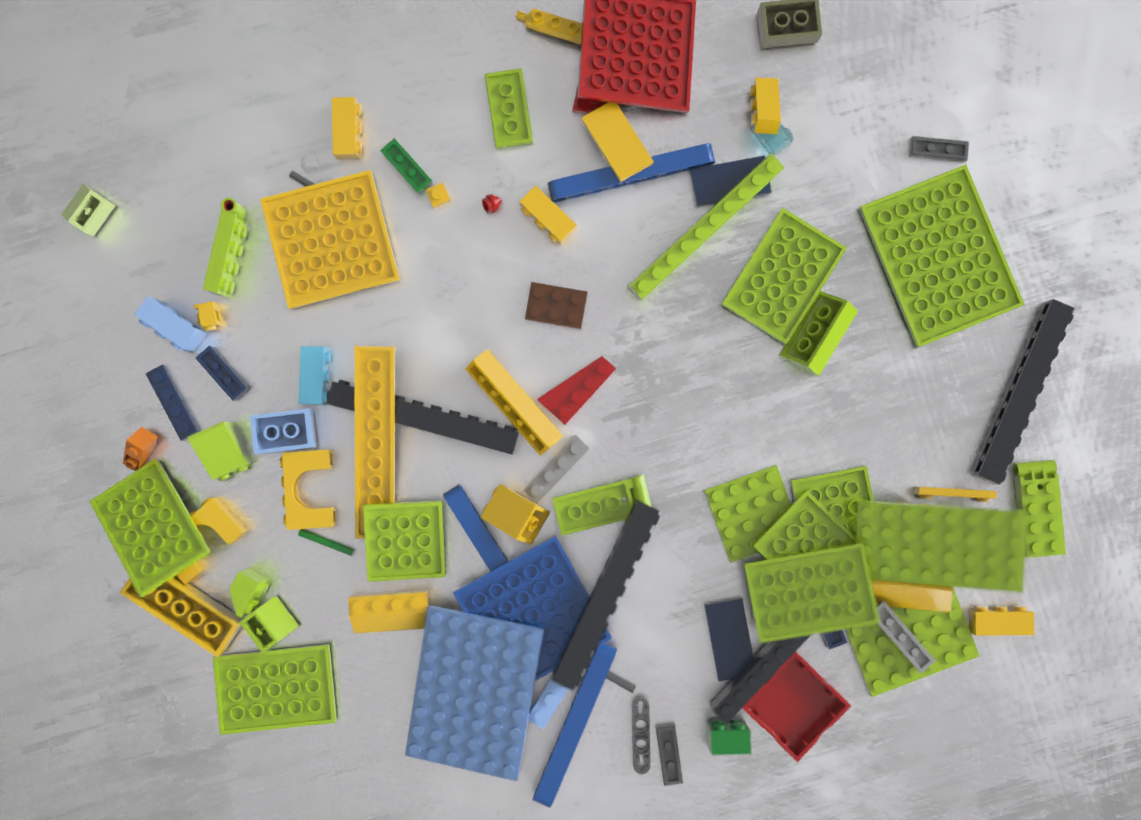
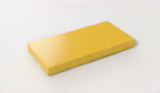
M609 102L581 117V121L620 182L653 165V159L617 103Z
M871 580L876 605L883 600L889 607L951 613L953 587Z

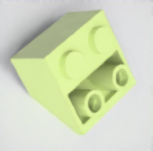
M83 184L61 215L75 227L94 237L115 205Z

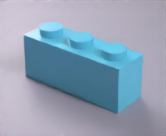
M301 346L298 404L326 405L329 390H326L327 382L330 380L327 363H330L331 360L328 348Z

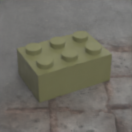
M781 0L760 3L757 15L761 48L818 43L822 36L819 0Z

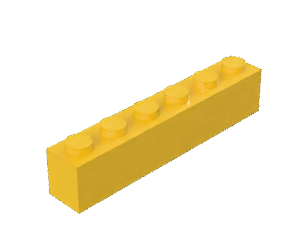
M488 349L473 359L465 368L540 456L563 437Z

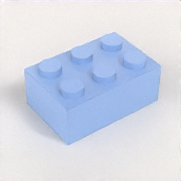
M147 296L134 314L140 319L138 322L143 326L156 330L154 332L156 335L170 340V344L178 350L182 349L185 352L188 350L195 352L208 334L163 301Z
M313 409L250 415L254 454L317 447Z

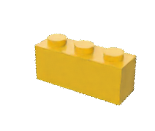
M755 77L754 85L750 86V97H753L750 103V111H753L751 125H754V133L778 134L781 122L778 78Z
M332 97L333 155L336 159H359V153H362V143L359 141L362 126L361 122L358 121V115H361V104L357 102L355 97Z
M536 185L519 201L520 210L527 217L531 216L535 219L534 224L540 230L544 228L549 233L547 236L554 243L562 244L577 229V225Z
M976 606V609H969V629L971 634L976 636L1035 635L1034 612L1027 610L1026 606H1014V609H1007L1006 606H995V609H988L986 606Z

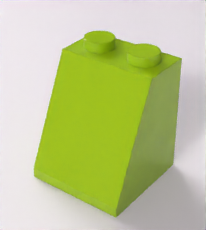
M222 421L187 437L212 480L219 479L220 482L231 478L230 474L236 471L237 474L247 471V466L253 464L235 422Z

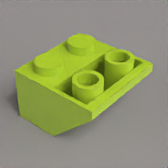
M251 568L239 571L229 588L234 609L239 618L249 615L258 608L260 604L258 601L261 594L264 595L269 587L267 583L270 578Z
M277 595L239 622L262 654L299 627Z

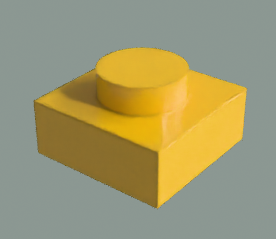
M443 182L425 190L433 208L451 201Z

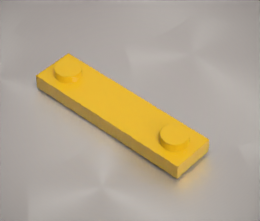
M913 487V494H918L921 499H931L932 495L971 497L977 498V502H989V499H996L997 492L989 490Z

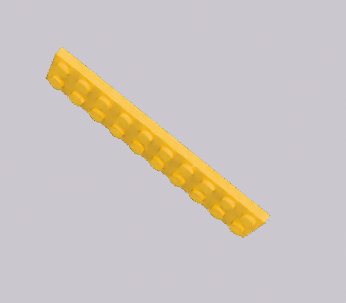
M354 346L356 539H365L364 504L395 503V346Z

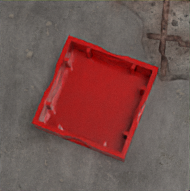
M795 652L742 709L798 762L817 743L823 732L833 726L852 705Z

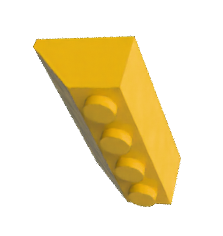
M429 589L353 594L349 596V618L353 632L369 633L425 629L427 610L430 606Z

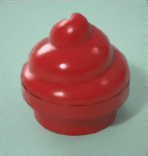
M488 194L482 199L483 208L487 213L497 212L502 204V199L493 194Z

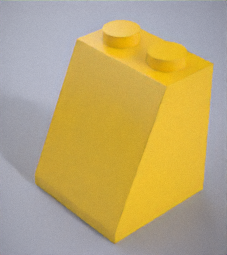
M499 484L493 491L490 502L484 507L481 518L514 539L532 545L551 511L514 490Z

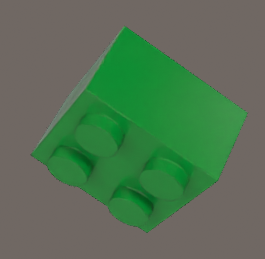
M718 718L711 719V722H706L707 746L711 755L751 754V730L741 718H732L727 724Z

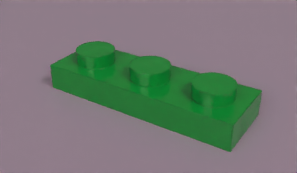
M395 138L380 150L418 194L433 182Z

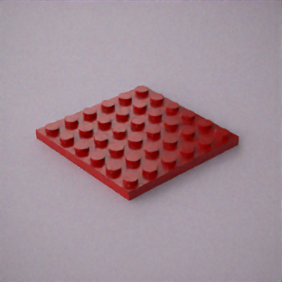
M584 0L577 98L688 113L690 111L696 0Z

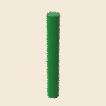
M300 529L298 536L350 556L353 555L355 550L304 529Z

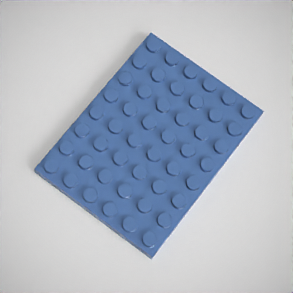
M430 605L425 622L405 756L518 781L544 629Z

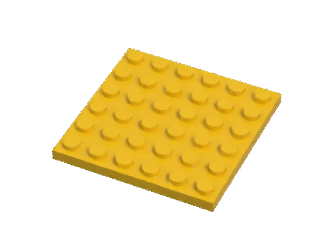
M371 170L260 199L288 309L291 310L400 281Z

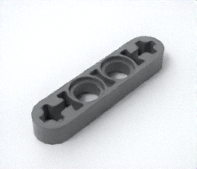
M638 696L632 701L633 768L638 774H646L651 766L650 710L647 699L642 696ZM639 701L646 705V707H642V714H646V717L641 715L635 717V714L639 715L638 707H635V705L639 704ZM643 720L646 723V728L644 730L636 729L635 724L637 721ZM644 740L647 743L646 748L643 750L637 749V741ZM639 755H643V761L647 764L643 766V769L636 765L640 763Z

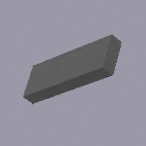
M912 136L909 156L966 162L968 160L969 141Z
M675 724L655 726L664 786L683 784Z

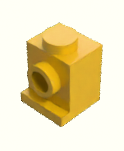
M211 301L193 305L194 309L199 312L197 313V321L201 327H204L205 332L215 331L216 327L222 326L218 303Z

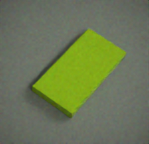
M522 68L484 74L496 149L533 144Z

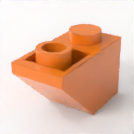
M141 426L126 440L123 464L128 469L134 471L143 467L156 448L158 436Z

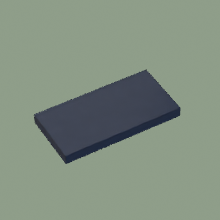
M765 155L690 169L696 207L716 204L765 158ZM770 182L754 197L771 194Z
M742 597L704 604L718 681L734 679L753 659Z

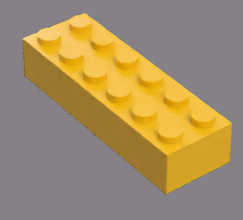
M177 575L144 597L138 595L130 578L119 592L216 657L225 653L242 627L239 623L243 620L242 618H239L235 613L192 585H185Z

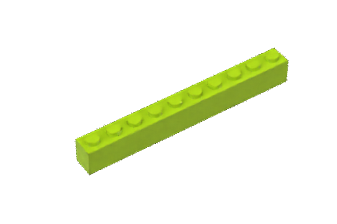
M773 154L765 157L627 286L640 300H643L785 167Z

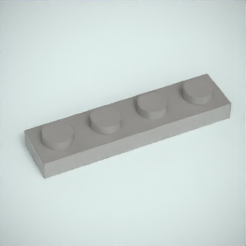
M575 435L523 491L533 501L538 503L588 451L589 447Z
M883 600L877 604L880 619L878 626L921 674L935 662L934 658Z

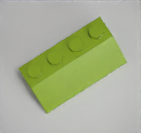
M820 291L791 339L783 348L780 356L804 371L819 376L858 310L848 300Z

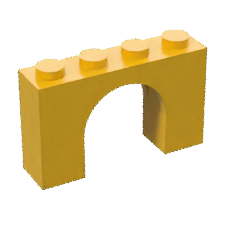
M333 450L282 453V457H280V467L283 468L281 485L284 487L285 494L282 496V504L286 511V514L283 516V523L287 530L337 526L336 507L311 508L303 504L297 494L298 481L306 472L334 469Z
M208 497L200 504L202 507L198 511L194 510L190 513L196 526H210L228 545L236 543L248 532L246 527L218 497ZM197 561L177 574V576L186 585L192 583L206 569Z

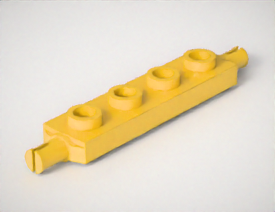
M534 8L528 14L519 10L516 12L515 18L526 21V28L581 44L582 23Z

